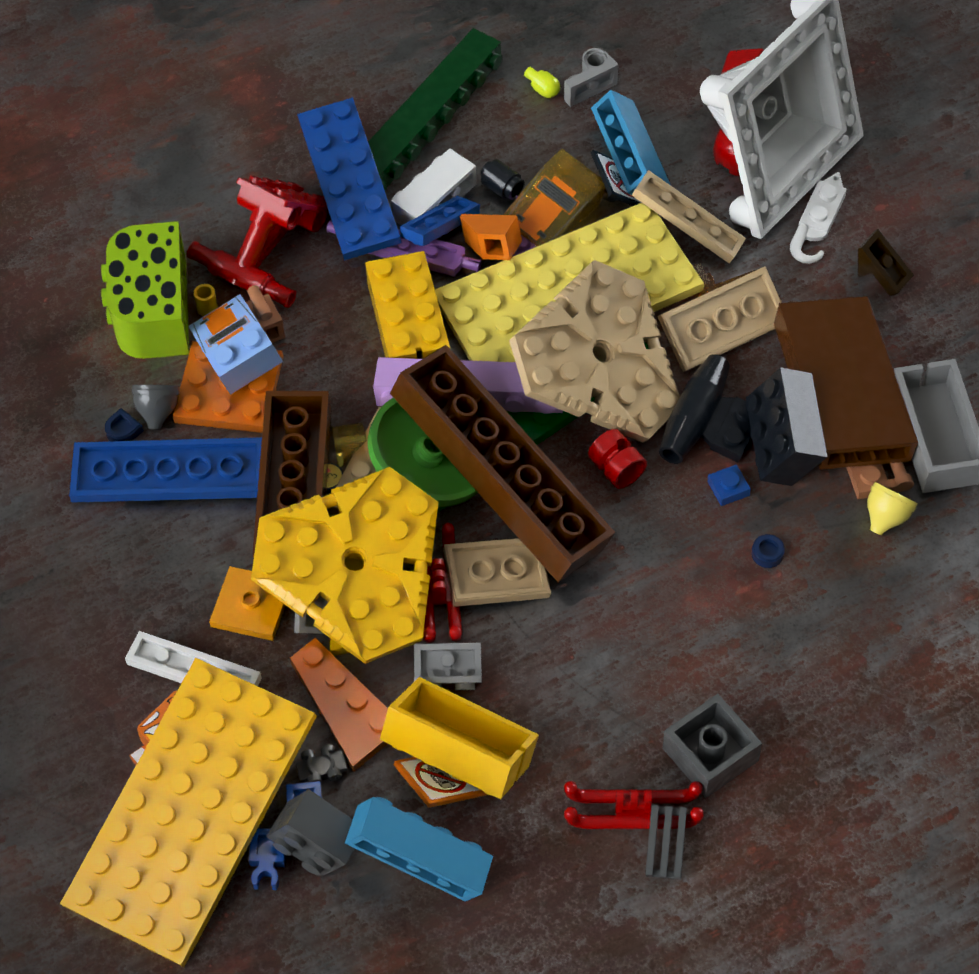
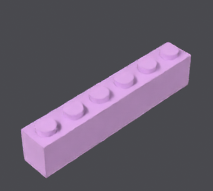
M378 357L373 384L377 406H383L393 398L390 392L400 372L422 359ZM460 360L506 411L541 412L544 414L563 413L560 409L525 396L516 362Z

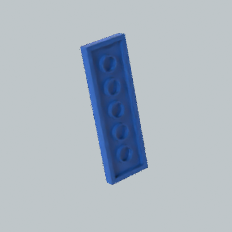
M353 97L297 114L344 261L402 243Z
M262 437L74 442L69 497L71 503L257 498Z

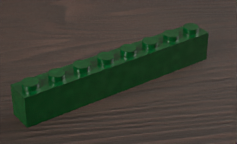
M472 28L368 141L385 192L393 180H397L402 175L404 168L411 161L417 159L421 149L428 142L434 140L440 128L451 121L459 107L464 106L468 102L470 95L477 88L482 87L487 76L493 70L499 68L503 59L501 55V41Z

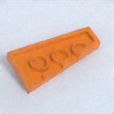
M314 638L290 657L291 664L309 696L312 697L318 707L324 722L327 723L333 733L339 748L342 749L348 759L351 769L355 772L388 744L380 740L388 708L324 645Z

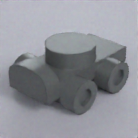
M324 745L321 747L322 756L315 757L313 750L303 751L301 753L302 761L296 762L300 782L320 781L322 783V780L326 779L330 781L339 780L342 777L341 773L347 771L342 750L335 752L334 745Z

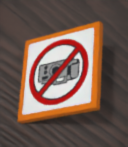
M416 757L394 761L393 765L428 808L487 795L482 790L464 781L457 780L452 775L434 766L427 765Z

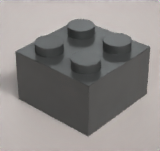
M716 694L664 730L662 749L691 782L698 781L702 784L703 790L701 794L706 799L759 761L762 742L723 698Z
M310 789L286 803L266 836L274 842L273 846L276 850L288 856L292 854L302 861L303 868L315 875H325L346 865L355 848L345 844L353 819Z

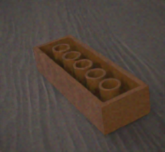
M266 391L253 559L260 517L290 507V505L300 503L318 494L321 497L326 496L332 414L329 391Z

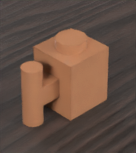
M257 285L249 287L247 292L251 299L246 304L270 341L274 343L284 339L283 320L270 295H262Z

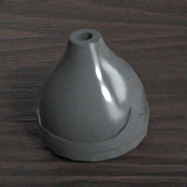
M132 385L133 404L146 421L148 429L162 428L164 421L177 405L179 386Z

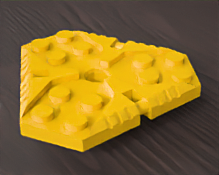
M387 467L364 478H359L341 487L331 489V494L321 497L318 494L300 503L290 505V507L259 518L251 580L302 618L305 614L309 615L315 620L314 627L365 664L422 641L430 580V575L427 574V567L431 566L438 501L393 468ZM337 506L340 514L330 517L327 509ZM350 559H356L363 564V568L353 571L345 566V562ZM403 563L414 564V572L402 570ZM320 596L328 602L323 609L315 604Z

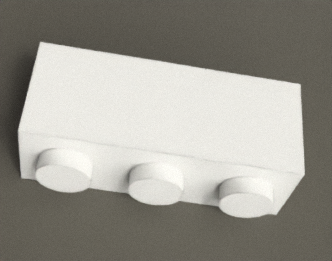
M450 148L443 155L437 156L425 171L417 174L407 187L402 191H398L393 196L391 209L395 221L403 225L455 196H465L477 185L476 165Z

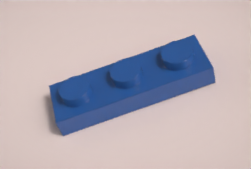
M455 196L401 225L400 237L412 241L415 245H428L431 241L448 234L449 231L460 226L461 214H480V204L460 196Z

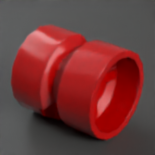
M611 429L600 435L592 443L588 451V457L600 470H604L606 478L617 489H623L634 483L647 467V460L636 448L631 447L630 441L618 429Z

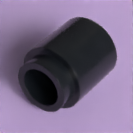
M498 159L487 162L480 173L482 176L481 183L503 199H516V196L520 195L525 185L518 172Z

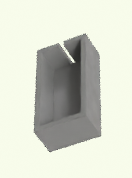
M956 359L928 363L923 386L921 387L919 385L923 373L922 364L894 368V374L918 440L912 462L922 493L978 485L979 426Z

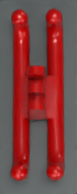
M445 523L442 526L443 547L444 544H455V528L451 523ZM435 558L432 560L431 566L427 567V574L430 575L423 640L429 644L435 641L434 605L447 604L449 636L452 641L457 642L461 640L463 635L460 606L453 607L445 559Z
M568 781L564 785V792L569 799L579 803H615L616 815L578 814L574 807H568L564 811V818L568 824L581 829H650L652 804L691 802L699 798L703 787L700 782L694 781L688 788L679 790H587L578 788L577 784L573 781ZM694 807L687 814L686 829L694 827L702 821L704 812L700 807ZM659 815L657 829H664L665 815ZM672 816L671 829H678L679 816Z

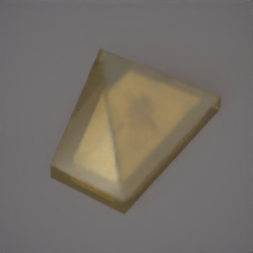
M362 422L331 427L337 465L339 467L367 441Z

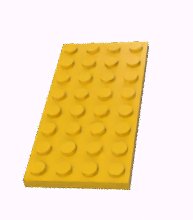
M195 658L60 905L185 967L317 717L316 714Z

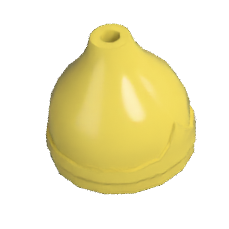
M874 482L867 499V508L871 522L870 530L882 536L889 529L906 522L917 509L918 503Z

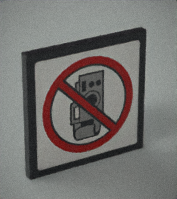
M592 150L590 152L603 181L599 186V190L608 192L603 199L609 202L619 200L631 206L642 203L627 193L613 158Z

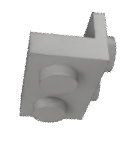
M481 642L414 644V681L421 677L440 687L441 684H455V690H475V683H482Z

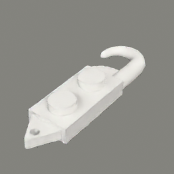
M839 172L824 181L818 180L799 221V226L790 243V252L799 262L815 263L824 255L823 250H820L816 255H806L801 251V247L805 240L820 241L827 237L847 188H843Z

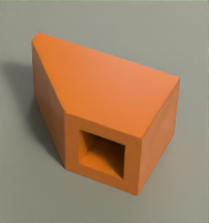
M461 214L460 216L465 242L482 259H512L522 242L517 215Z

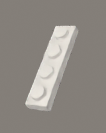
M141 631L138 632L125 657L127 665L182 683L195 658L256 686L259 685L262 679L259 671Z

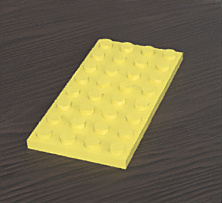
M639 203L513 256L511 260L501 261L435 289L439 308L469 361L515 362L509 340L551 301L555 302L554 297L594 260L643 280L651 301V308L654 312L704 291V282L660 216L645 204Z

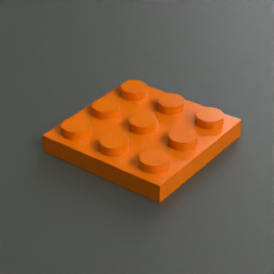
M192 341L179 390L178 402L173 413L174 423L262 433L266 391H276L282 363L230 395L198 342ZM277 350L283 360V351Z

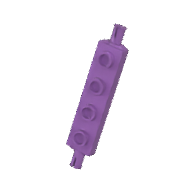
M329 220L326 231L336 234L332 221ZM401 237L402 243L368 253L389 258L425 251L429 270L454 277L461 268L478 272L482 264V260L466 257L465 247L437 239L431 241L428 245L419 246Z

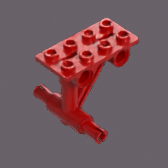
M250 175L249 179L238 177L236 183L241 185L237 196V203L252 211L249 218L251 224L237 257L224 250L214 251L197 241H193L190 244L186 256L206 266L210 274L216 277L220 276L245 290L257 285L262 295L269 294L272 300L289 308L295 301L296 291L276 282L272 274L258 267L286 232L293 229L296 225L313 233L320 230L329 213L325 199L316 193L311 195L303 192L304 187L291 181L286 183L278 179L274 181L266 177L261 179L254 175Z

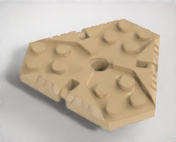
M594 260L554 297L555 302L551 301L509 342L525 396L577 417L588 413L592 415L590 422L610 430L618 429L623 435L644 443L669 419L680 398L679 392L672 377V370L669 368L670 363L666 358V350L664 347H661L659 342L661 334L657 328L658 324L654 318L655 314L651 308V301L645 282ZM645 342H647L649 349H646ZM591 397L595 398L594 402L590 401Z

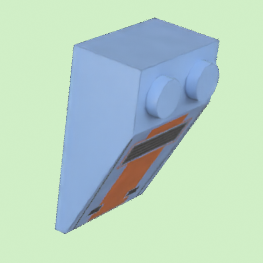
M241 294L188 326L230 395L283 362Z

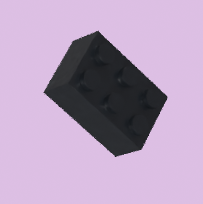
M780 367L746 397V409L749 414L751 437L756 455L755 463L758 467L760 481L792 486L827 458V451L812 373Z

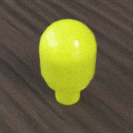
M532 67L526 69L524 76L531 81V87L545 98H553L559 93L560 82L552 74L544 70L536 71Z

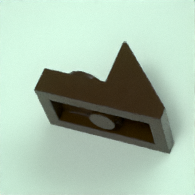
M877 229L858 248V277L873 274L889 296H893L900 292L914 274L880 230Z

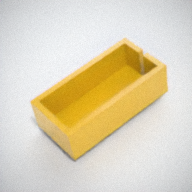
M425 251L365 262L367 285L385 357L417 359L416 351L422 350L423 359L445 345L450 348Z
M418 677L388 707L380 740L392 745L397 750L404 751L422 760L427 765L434 766L452 775L457 780L464 781L482 790L484 793L501 800L514 785V782L529 768L539 734L428 680Z

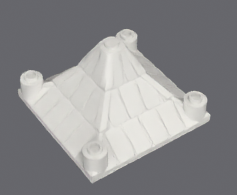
M791 0V10L796 20L759 57L757 56L755 59L743 63L719 76L710 75L701 84L700 95L702 102L707 105L729 141H732L741 183L743 184L744 195L737 197L729 207L730 219L736 225L749 228L753 237L762 239L818 180L864 136L839 0Z

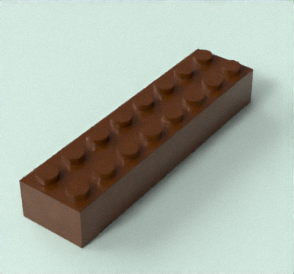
M447 345L400 372L390 394L557 582L563 580L603 551L616 532Z

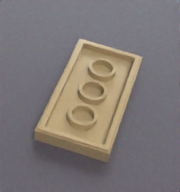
M765 266L657 317L684 372L702 364L709 355H721L774 330L775 316L779 303L782 302Z

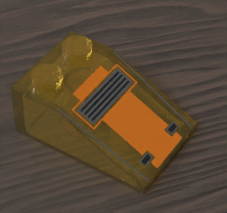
M562 148L544 164L503 215H517L521 235L535 246H539L570 233L600 204L606 188L598 175Z

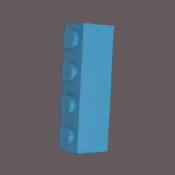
M610 90L591 107V110L627 193L632 195L648 170L671 185L634 101Z
M372 797L357 805L345 844L463 901H468L482 895L493 855L482 851V847L477 843L462 841L452 836L453 834L450 830L429 825L423 822L422 817L418 814L403 812L393 807L389 800L381 797Z

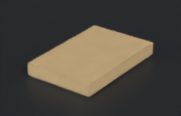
M519 538L444 544L443 554L453 607L550 598L551 589L546 568Z

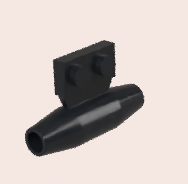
M709 355L687 382L668 419L659 449V454L665 461L672 464L681 463L702 437L711 450L737 463L739 462L751 438V426L746 409V401L737 396L736 398L722 397L730 369L729 362L722 356Z

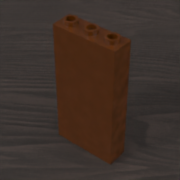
M868 296L779 303L774 326L787 368L812 373L827 451V458L818 465L819 470L910 462L916 450L918 440Z

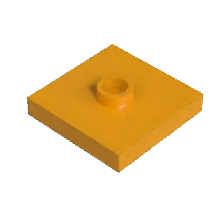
M229 566L209 621L210 627L273 641L286 605L252 581V571Z

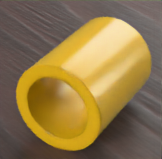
M201 284L194 289V298L199 315L204 317L218 308L213 286Z

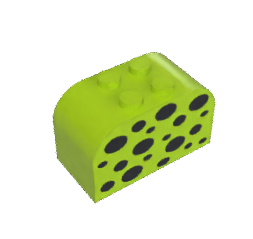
M179 221L132 225L119 230L111 237L107 244L106 264H101L102 280L106 282V288L101 289L103 307H106L108 325H113L120 349L132 357L142 359L189 355L187 259Z

